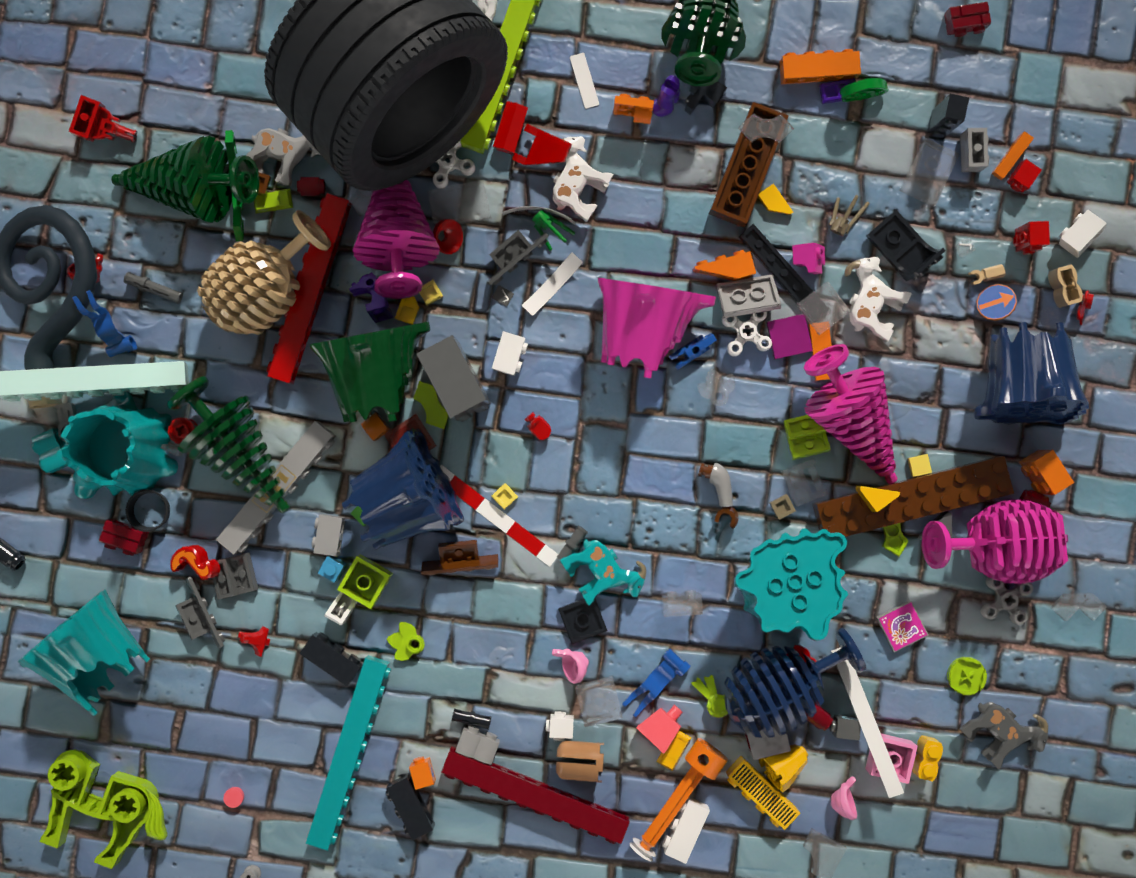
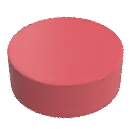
M239 787L229 788L224 794V803L231 808L238 807L244 800L243 790Z

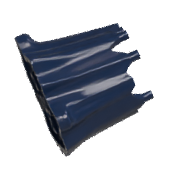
M1027 322L1019 323V332L1012 343L1005 327L999 329L1000 335H991L986 398L983 404L975 407V419L991 420L994 423L1008 425L1015 423L1032 424L1041 421L1052 424H1065L1079 419V415L1087 413L1086 410L1089 409V402L1081 388L1072 340L1068 338L1063 322L1056 323L1057 331L1054 338L1047 332H1040L1035 336L1028 331Z
M411 428L405 432L387 455L356 478L350 480L353 491L349 499L342 503L345 510L351 506H359L362 509L360 518L370 528L366 533L360 535V538L363 542L369 539H380L372 544L375 550L420 533L449 530L451 524L457 526L464 522V516L457 504L456 494L450 479L442 471L438 459L431 455L427 439L419 428Z

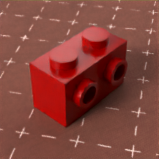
M1049 221L1028 222L1016 228L1013 237V245L1016 247V252H1023V255L1035 254V251H1041L1043 247L1050 245Z

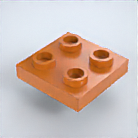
M628 94L615 95L613 114L634 117L633 122L650 124L654 100H650L649 97L645 96L632 98Z

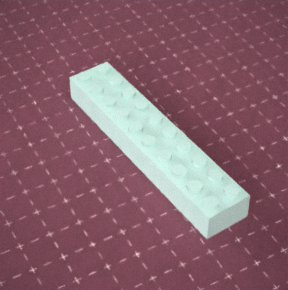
M184 361L0 371V399L8 400V402L21 401L20 398L29 399V401L42 400L41 397L63 399L62 395H67V397L83 398V394L91 395V397H102L104 393L112 394V396L124 395V392H130L135 395L145 394L146 390H150L153 393H165V389L178 392L189 384L188 365Z

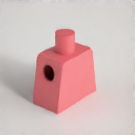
M675 704L668 712L661 707L636 728L664 754L681 728V725L676 720L683 712Z

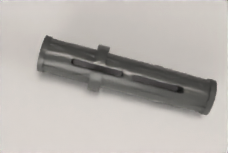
M127 272L124 276L123 281L125 284L137 287L142 292H150L177 304L183 298V292L153 282L146 276L140 277L131 272Z

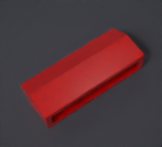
M506 102L493 144L497 151L510 155L515 153L528 107L514 102Z

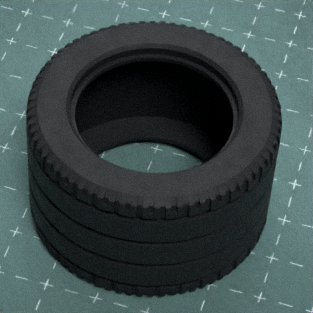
M296 0L294 6L284 16L283 22L279 24L278 30L275 32L274 38L270 43L269 53L266 56L264 77L271 99L340 177L355 189L376 191L394 186L417 175L444 156L467 134L483 114L501 83L508 59V47L500 30L472 0Z

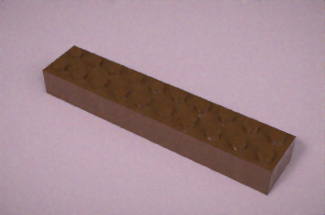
M996 456L898 481L893 484L875 487L877 489L900 492L899 497L878 512H872L858 492L812 503L819 531L826 529L830 533L837 532L847 537L1014 494L1005 457Z

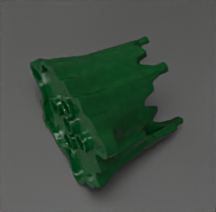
M429 322L309 344L310 349L320 358L325 367L344 422H356L357 411H359L364 420H367L372 415V409L377 406L384 409L389 422L396 421L395 412H399V404L405 403L403 397L405 386L409 385L408 378L412 377L414 351L419 338L431 330Z

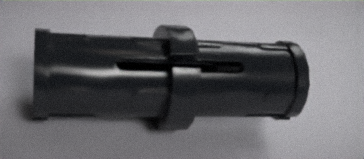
M455 708L452 716V721L465 723L471 727L474 725L489 729L492 719L491 716L476 714L475 711L466 712Z

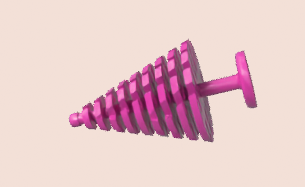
M408 180L388 188L373 191L353 247L354 257L357 261H363L361 264L372 269L392 271L377 278L374 285V290L378 295L390 299H404L417 295L422 290V281L418 276L403 271L413 270L412 267L421 268L428 265V261H434L440 251L439 245L434 238L435 236Z
M838 344L819 351L805 363L804 370L810 376H820L827 373L831 381L820 387L821 390L816 391L811 396L812 399H808L805 404L807 406L805 407V413L821 425L829 434L831 433L836 439L841 441L840 443L850 449V452L861 461H864L869 468L875 470L877 475L884 477L888 484L895 483L898 478L894 472L896 464L895 460H893V439H891L892 430L890 429L891 422L889 419L884 372L881 371V368L864 367L841 375L837 367L842 365L849 356L847 346Z

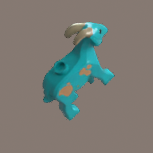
M585 539L583 542L585 549L582 552L572 553L560 559L571 577L580 565H588L590 571L595 576L592 581L579 588L589 606L594 602L598 594L609 588L627 584L628 587L623 591V594L630 593L633 597H637L644 585L646 567L642 562L636 561V564L640 567V572L621 569L615 561L618 557L613 549L608 550L598 540L588 541Z

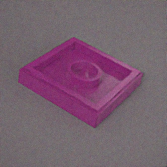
M805 314L766 322L769 337L772 341L771 347L774 359L813 351Z

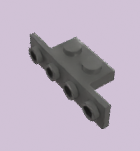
M517 230L489 254L501 270L487 280V283L489 285L492 283L494 285L498 284L503 279L502 275L507 271L511 273L518 267L517 262L521 259L525 261L533 254L531 251L535 247L541 248L548 242L546 238L549 235L545 232L530 244L522 233Z
M188 577L185 581L193 597L175 605L191 640L210 632L219 649L224 646L223 642L225 639L221 631L217 632L214 626L217 624L213 614L209 615L206 609L208 603L205 597H201L198 592L200 590L196 579L192 580V577Z

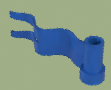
M90 290L86 291L93 310L100 315L88 311L76 296L72 297L79 312L91 319L96 334L108 345L105 350L110 358L126 351L131 352L137 349L134 338L131 335L124 337L115 328L110 313L106 308L100 307L97 304Z
M670 648L662 656L665 660L622 703L625 707L639 695L648 690L650 691L633 714L635 718L660 694L663 688L677 674L681 677L691 667Z

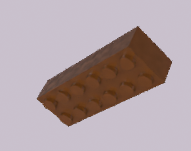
M752 102L708 213L709 215L740 227H745L789 115Z

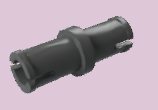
M578 525L570 539L565 541V546L556 557L560 560L574 553L575 550L578 551L580 548L579 544L588 534V531Z

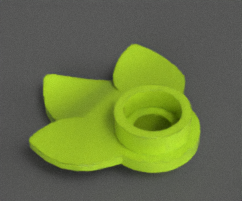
M400 622V632L393 633L387 638L388 643L397 649L394 658L400 661L408 660L412 654L420 653L425 646L424 639L417 635L416 628L407 622ZM412 641H417L419 646L414 647Z

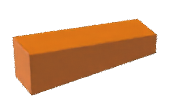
M1025 131L1018 135L991 174L1000 180L1004 179L1034 137Z

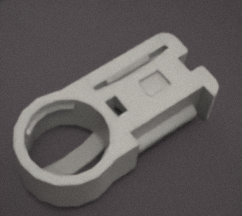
M63 403L54 406V408H57L60 424L58 425V435L62 441L64 439L61 437V434L69 424L68 418L77 415L74 403Z

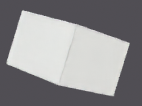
M340 592L324 616L339 625H343L348 620L357 601Z

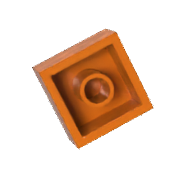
M1053 449L1037 450L1019 461L1022 466V473L1029 477L1033 490L1038 493L1056 495L1074 483Z

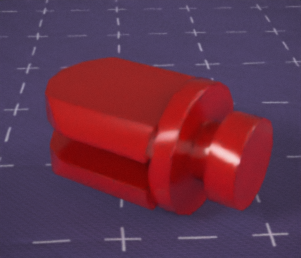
M532 412L524 419L526 422H530L527 427L537 439L544 440L550 436L551 427L542 416L538 415L535 417L534 412Z

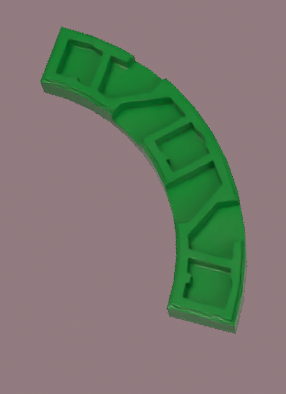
M226 130L225 146L230 170L231 163L236 158L237 148L233 130ZM232 194L236 241H243L244 220H242L241 215L243 203L239 202Z

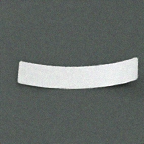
M525 206L502 212V215H506L520 210H544L559 215L575 225V222L564 214L543 207Z
M572 252L548 280L522 304V307L533 316L565 284L583 262Z

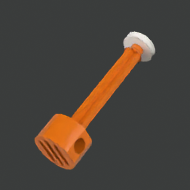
M701 738L696 740L685 756L691 768L644 835H642V841L638 838H633L634 842L629 843L638 855L650 862L653 861L652 857H656L652 847H656L657 842L702 778L706 776L709 779L715 780L728 762L727 757L722 752ZM704 755H707L708 763L704 760Z

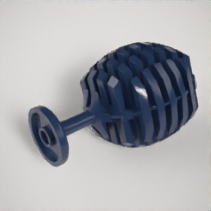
M844 628L838 629L836 631V638L841 649L817 662H814L802 652L803 659L794 648L786 646L784 648L787 655L781 647L774 646L772 647V653L768 648L761 649L762 658L756 652L750 654L752 665L744 658L740 661L745 676H743L737 666L731 671L739 690L729 677L724 682L732 698L730 703L724 694L725 707L731 720L744 731L740 720H743L752 735L757 738H762L754 722L755 720L768 738L775 737L772 726L782 736L787 734L785 725L790 731L797 729L796 720L800 725H804L807 722L806 713L811 718L816 714L817 710L814 702L819 707L824 702L817 685L820 686L824 691L820 673L845 660H848L857 672L866 670L865 661L852 637Z

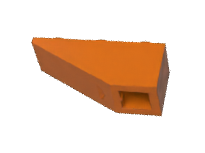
M744 250L736 251L733 253L734 256L727 258L726 255L718 256L712 262L707 260L697 262V266L693 268L695 273L732 281L753 277L756 274L751 252H745Z

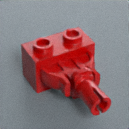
M83 95L80 96L68 132L91 142H94V139L103 140L106 138L114 141L115 138L113 136L135 142L136 138L133 136L137 137L136 130L117 124L120 123V119L113 117L111 112L101 102Z

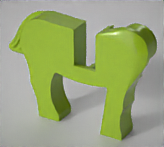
M65 751L56 758L48 770L49 783L54 787L51 789L52 807L49 813L48 826L39 842L57 849L66 842L73 809L95 818L113 821L112 838L108 846L94 860V863L113 869L120 862L124 852L137 838L144 824L148 837L161 841L167 838L168 833L165 826L164 811L159 801L158 791L152 782L117 771L110 777L103 798L91 794L90 790L100 763L84 751Z

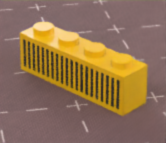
M742 755L726 771L729 777L727 781L734 788L738 786L742 790L741 794L748 801L752 799L756 803L755 807L762 814L766 812L770 816L769 820L777 828L781 826L785 830L800 814L797 807Z

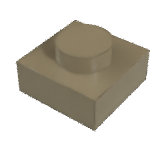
M787 494L769 502L778 520L796 511Z

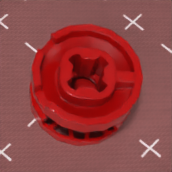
M176 418L168 426V435L173 442L180 444L195 429V425H198L190 418Z

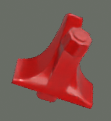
M264 626L254 633L239 632L238 634L240 642L251 644L255 654L259 657H262L264 646H269L270 639L267 638L269 629Z

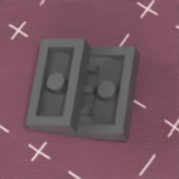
M250 552L217 560L220 565V573L213 578L218 600L259 590Z

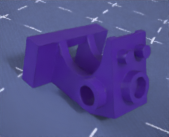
M371 272L363 275L359 282H353L349 290L354 297L361 294L372 295L371 303L365 304V307L372 320L378 323L393 318L387 298L378 295L374 290L377 277Z

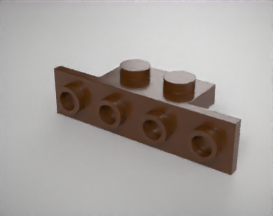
M477 540L439 543L440 560L422 562L421 575L454 573L457 571L470 572L478 569L490 570L498 568L499 557L498 554L479 556Z

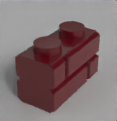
M988 2L949 7L944 14L947 35H954L955 37L964 36L967 32L980 34L985 32L991 25Z
M108 519L105 521L99 542L104 543L105 548L112 550L119 548L123 550V554L134 556V554L142 552L149 532L139 531L129 524Z

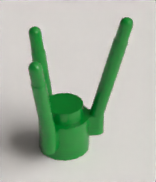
M544 210L539 211L532 219L535 223L534 228L539 232L540 236L544 234L542 229L546 230L549 228L564 243L567 242L563 235L551 225L552 222L570 234L575 235L573 230ZM548 241L545 245L551 251L552 247Z

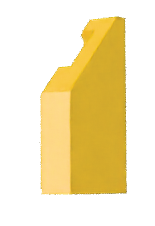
M414 296L401 299L395 316L396 320L410 325L414 324L420 308Z

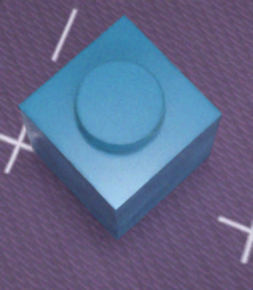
M329 555L323 562L318 574L335 583L339 581L348 563Z

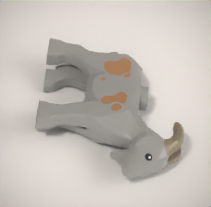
M266 128L259 131L256 136L252 135V141L255 145L246 156L253 159L258 172L263 174L265 173L263 164L269 157L281 161V167L275 181L284 186L288 185L291 187V175L294 166L304 158L310 148L312 149V158L316 155H321L304 135L293 138L288 136L289 132L280 128L277 131Z

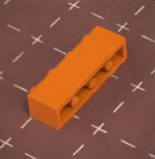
M845 49L842 52L827 50L816 54L814 51H809L800 55L791 52L782 56L779 62L781 84L829 82L852 78L857 80L861 74L860 51H853V49Z

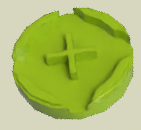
M960 657L950 664L947 670V680L954 691L962 695L971 696L984 688L987 681V673L980 661L972 657Z

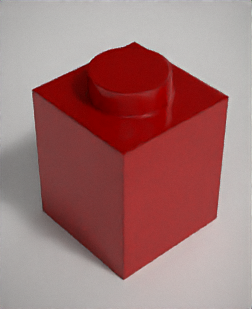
M1025 159L1018 164L1007 180V183L1011 185L1010 187L1014 191L1023 193L1031 187L1042 169Z

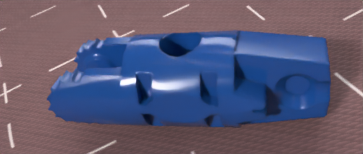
M712 333L705 337L700 335L669 355V357L673 360L682 354L685 355L686 358L675 365L676 369L679 370L710 349L709 346L717 341Z

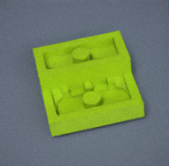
M808 415L783 421L793 460L831 450L826 430Z

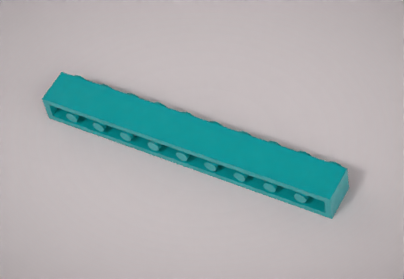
M370 655L364 660L307 837L306 844L328 851L330 846L336 843L338 834L335 832L337 826H341L344 815H341L343 808H347L350 797L347 796L348 791L354 787L356 778H353L355 771H359L362 762L359 757L361 752H365L368 743L365 741V738L372 731L374 723H371L373 716L377 715L379 709L377 701L379 697L382 698L385 686L382 685L384 679H388L391 672L389 661Z

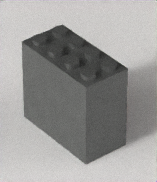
M453 335L417 353L450 419L464 422L472 417L471 413L475 411L481 413L489 408L488 405L491 402L461 344Z

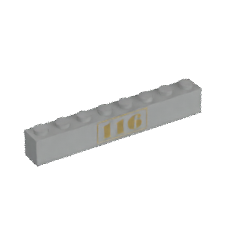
M314 421L276 467V472L268 479L270 482L279 477L281 483L275 488V491L277 492L283 488L285 495L282 497L283 499L288 493L292 494L297 489L298 481L308 476L310 473L309 468L313 463L316 465L323 456L321 454L325 449L329 450L335 443L333 439L336 435L319 421ZM253 495L216 541L233 555L239 552L242 554L248 548L249 540L259 535L261 532L260 527L264 523L267 524L274 515L272 513L277 508L276 505L268 506L265 504V501L270 498L268 495L261 499Z

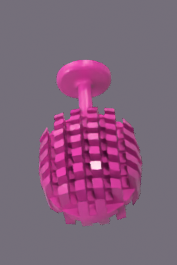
M1027 500L1001 501L983 509V511L979 512L967 523V538H951L947 527L939 521L928 522L922 534L923 555L931 568L941 569L945 567L950 560L952 550H969L972 568L989 578L1004 583L1026 584L1041 580L1054 573L1068 561L1066 547L1068 535L1065 534L1063 516L1042 504Z

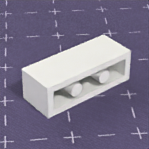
M691 797L688 798L679 811L677 818H674L671 822L670 829L672 830L669 836L666 835L663 840L662 846L665 855L685 864L687 863L710 812L707 804Z

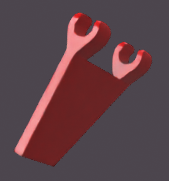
M526 124L524 131L536 137L527 158L514 153L512 160L525 166L562 163L566 161L572 143Z

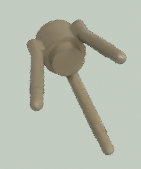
M855 195L844 217L839 216L838 219H836L840 198L837 197L832 219L829 223L831 226L830 231L840 236H844L845 233L848 234L850 228L870 203L866 202L848 224L849 220L847 219L859 196Z

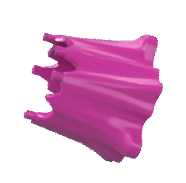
M598 277L599 288L603 295L601 362L615 365L616 357L620 356L621 366L627 367L633 359L638 358L642 360L644 365V377L652 378V372L658 370L659 364L663 365L664 357L668 354L669 350L674 349L675 344L681 342L689 322L699 310L714 306L716 297Z

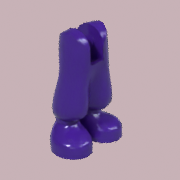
M668 76L661 85L658 99L654 100L652 110L656 116L663 117L671 114L674 110V103L679 101L680 80L677 76Z

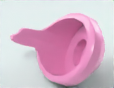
M553 649V656L562 657V668L566 678L573 684L580 683L585 677L589 665V660L583 652L571 651L570 649Z
M853 776L845 783H842L840 789L831 796L832 808L841 816L850 820L857 819V810L850 788L856 781Z

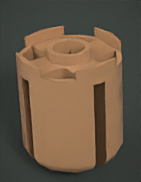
M568 740L561 742L558 746L556 757L596 760V764L556 762L558 776L564 780L602 783V780H598L599 772H603L604 754L600 753V745H604V743Z

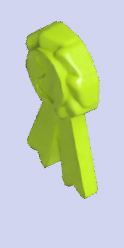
M713 675L709 677L704 676L707 687L697 677L696 682L691 684L708 699L706 708L709 714L716 718L726 716L728 712L725 707L724 695L717 694Z

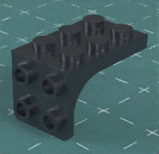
M897 210L892 212L866 235L905 281L910 279L916 280L918 277H922L929 271V267L933 264L935 265L943 258L941 254L946 251L944 248L935 249L927 244Z

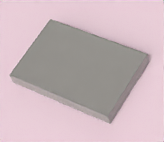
M773 274L716 284L724 318L781 309V301Z

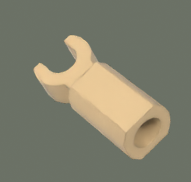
M1002 264L984 268L981 271L973 270L968 273V275L977 276V280L972 282L971 285H977L982 280L986 282L1002 278L1006 274Z

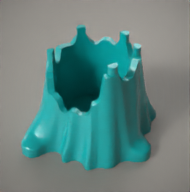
M124 392V395L113 396L111 401L96 407L92 411H85L75 416H70L68 418L69 424L61 434L65 444L57 451V456L62 457L68 467L74 470V492L81 499L93 497L103 486L113 496L123 490L132 496L140 490H152L159 479L172 476L178 470L177 461L169 457L165 451L166 445L171 441L168 435V426H170L172 421L171 415L159 414L153 408L139 410L129 392Z
M804 528L801 529L796 537L783 533L780 539H768L751 551L749 566L746 570L739 572L735 576L734 584L737 589L741 590L744 597L743 609L758 618L763 632L781 630L788 633L793 628L802 629L814 641L822 640L827 636L830 620L840 614L843 608V601L848 596V592L842 588L840 583L841 578L845 575V571L838 568L835 564L837 555L847 546L846 537L841 533H830L826 529H822L817 533H811L808 529Z
M104 589L60 624L39 644L19 659L18 662L22 667H27L48 680L95 716L98 711L89 700L97 702L101 699L97 688L104 686L110 691L115 687L107 675V668L115 669L126 677L134 669L129 662L132 656L135 658L139 655L145 662H148L150 658L145 654L144 650L120 619L106 589Z

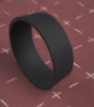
M148 489L140 490L129 498L125 513L132 527L139 531L150 532L166 523L170 515V505L166 497L161 493ZM147 493L159 495L166 507L164 520L156 527H146L140 524L134 514L136 501Z

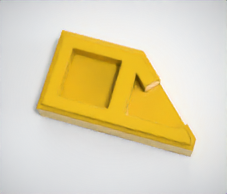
M774 183L758 194L759 200L767 211L784 213L786 215L794 213Z

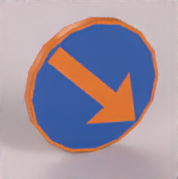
M1001 284L985 288L977 299V309L981 316L993 321L1003 320L1010 316L1017 305L1014 291L1008 286Z

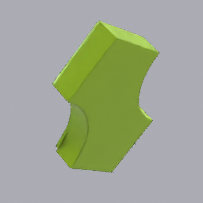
M419 381L413 399L420 402L424 407L426 424L444 429L448 414L440 404L437 392L433 385Z
M900 523L882 527L885 535L882 547L899 557L909 542L901 531Z

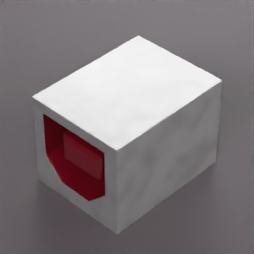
M758 723L756 726L762 738L754 737L747 726L743 727L749 753L754 760L791 751L787 734L780 736L773 726L772 728L775 733L773 738H768Z

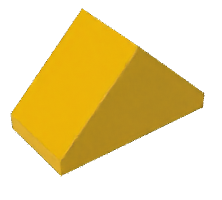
M856 486V491L872 512L880 511L900 495V492Z

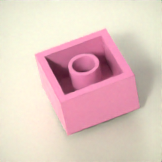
M881 733L899 781L909 784L918 746L911 740ZM869 750L865 769L870 775L881 777L872 753Z

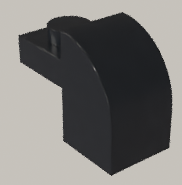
M719 81L709 86L691 85L689 90L691 93L684 102L687 104L684 111L691 115L701 100L715 108L725 94L727 87Z

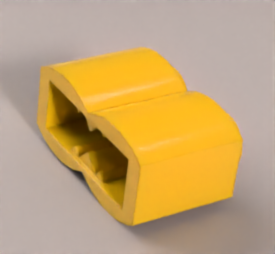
M921 735L917 741V754L912 772L920 779L933 782L938 773L937 762L941 759L943 746L935 738Z

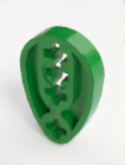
M869 78L843 87L840 90V95L843 102H851L883 95L889 89L884 79Z

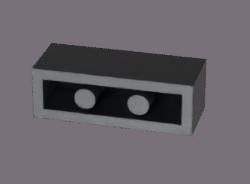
M950 93L932 110L927 133H931L937 138H944L965 121L969 97Z
M322 632L312 634L299 653L346 687L352 682L363 666L359 657L346 653L343 646L338 643L333 644L329 641V637Z
M410 773L390 782L386 787V796L390 802L393 801L396 807L394 808L396 816L402 819L406 835H410L411 839L414 840L432 831L435 822L418 789L415 790Z

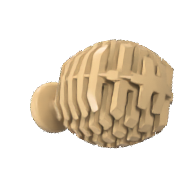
M300 210L293 214V222L300 233L282 250L254 241L246 243L240 241L234 243L233 247L235 248L229 247L224 252V255H220L207 269L209 271H205L201 277L203 279L201 283L204 288L198 287L197 292L202 297L203 309L214 324L227 332L231 331L236 334L246 335L253 333L258 335L262 334L265 329H269L274 322L281 318L282 314L288 312L290 306H293L297 299L294 298L296 294L293 289L299 290L300 288L299 282L294 280L295 275L292 270L295 271L290 259L308 242L320 250H327L331 247V242L326 233L310 216Z

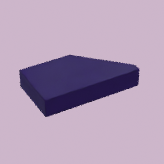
M855 78L821 83L819 90L822 104L841 101L840 90L854 83Z

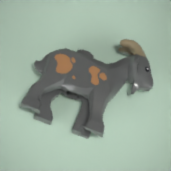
M993 702L979 703L978 710L980 715L959 728L971 743L974 741L978 730L987 728L995 739L981 751V754L988 761H991L998 770L1002 767L1003 759L1013 749L1030 740V745L1027 747L1028 750L1035 749L1038 752H1043L1048 739V723L1043 717L1033 714V717L1038 721V726H1023L1014 719L1016 715L1009 708L1005 710L1002 706Z

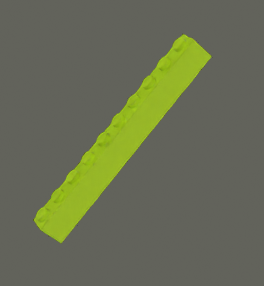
M541 0L510 1L500 29L508 47L505 72L487 108L461 139L460 143L463 148L480 154H484L485 149H489L491 144L490 134L496 130L498 123L496 117L502 113L504 107L503 98L508 96L510 78H514L516 74V61H520L523 49L521 47L523 42L526 43L530 31L527 30L529 25L534 23L536 17L534 11L536 6H540Z

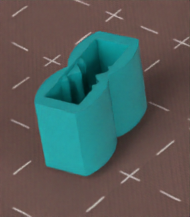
M54 428L31 438L32 449L39 455V466L46 473H54L68 466L62 457L57 456V451L64 446L65 442L60 439L58 435L59 430Z

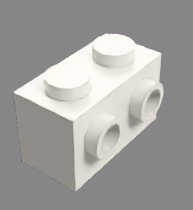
M1089 210L1084 214L1080 213L1074 219V224L1070 228H1065L1059 236V245L1076 258L1105 230L1107 224Z
M503 331L492 369L515 376L516 372L520 373L522 362L520 361L521 354L525 355L528 344L525 343L526 339Z

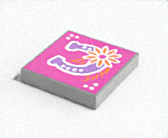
M910 600L876 617L893 652L928 636Z

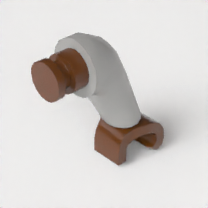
M702 463L698 476L702 477L704 475L705 478L710 479L709 483L716 487L719 505L722 507L717 512L714 522L719 523L722 514L727 513L732 519L729 525L734 529L738 524L739 517L735 508L731 507L733 506L730 476L727 470L718 463H714V466L708 465V467L705 466V463Z

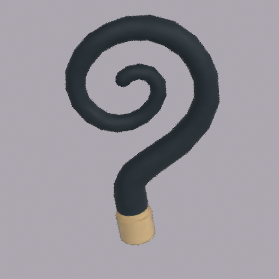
M48 205L29 207L6 223L0 233V286L6 295L18 303L31 305L42 302L52 294L61 275L60 258L52 248L40 245L32 248L25 255V260L28 264L33 265L40 258L45 259L47 262V273L44 281L39 287L30 291L24 290L18 285L12 275L11 255L17 241L25 231L36 225L46 224L54 227L65 237L74 256L75 276L71 290L61 307L30 339L24 355L25 370L54 368V350L83 316L77 309L72 297L76 296L85 309H87L90 301L86 291L90 290L94 295L97 281L95 253L89 237L80 223L66 211ZM41 397L42 400L29 401L28 399L30 409L47 408L62 404L61 399Z

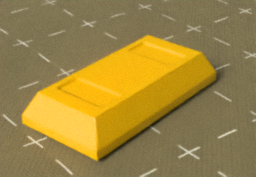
M678 731L664 754L661 752L656 762L673 771L692 738Z

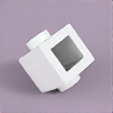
M561 711L551 714L550 720H546V731L550 732L549 738H553L555 741H564L565 738L573 739L574 715H566V712Z

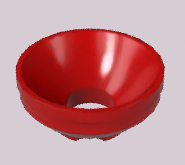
M443 219L435 225L433 234L439 245V252L448 255L457 252L463 242V231L460 224L452 219ZM441 230L444 232L445 235L442 241H440L438 238L439 232Z

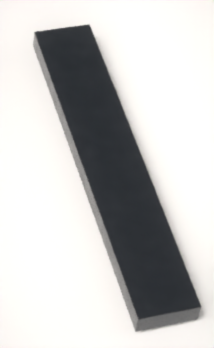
M754 223L738 237L771 275L773 274L776 281L813 323L829 310Z

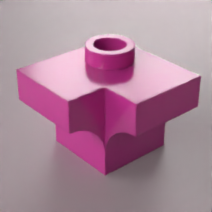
M817 243L792 245L793 265L799 267L806 266L808 273L822 274V266L825 265V246Z

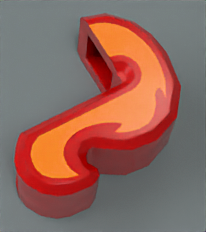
M189 545L180 548L172 555L170 560L172 573L183 570L188 564L201 580L214 578L220 573L218 561L216 559L209 560L206 550L199 545Z

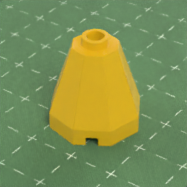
M790 745L791 751L759 759L761 768L763 766L766 767L764 772L766 777L782 793L790 788L808 763V753L802 746Z

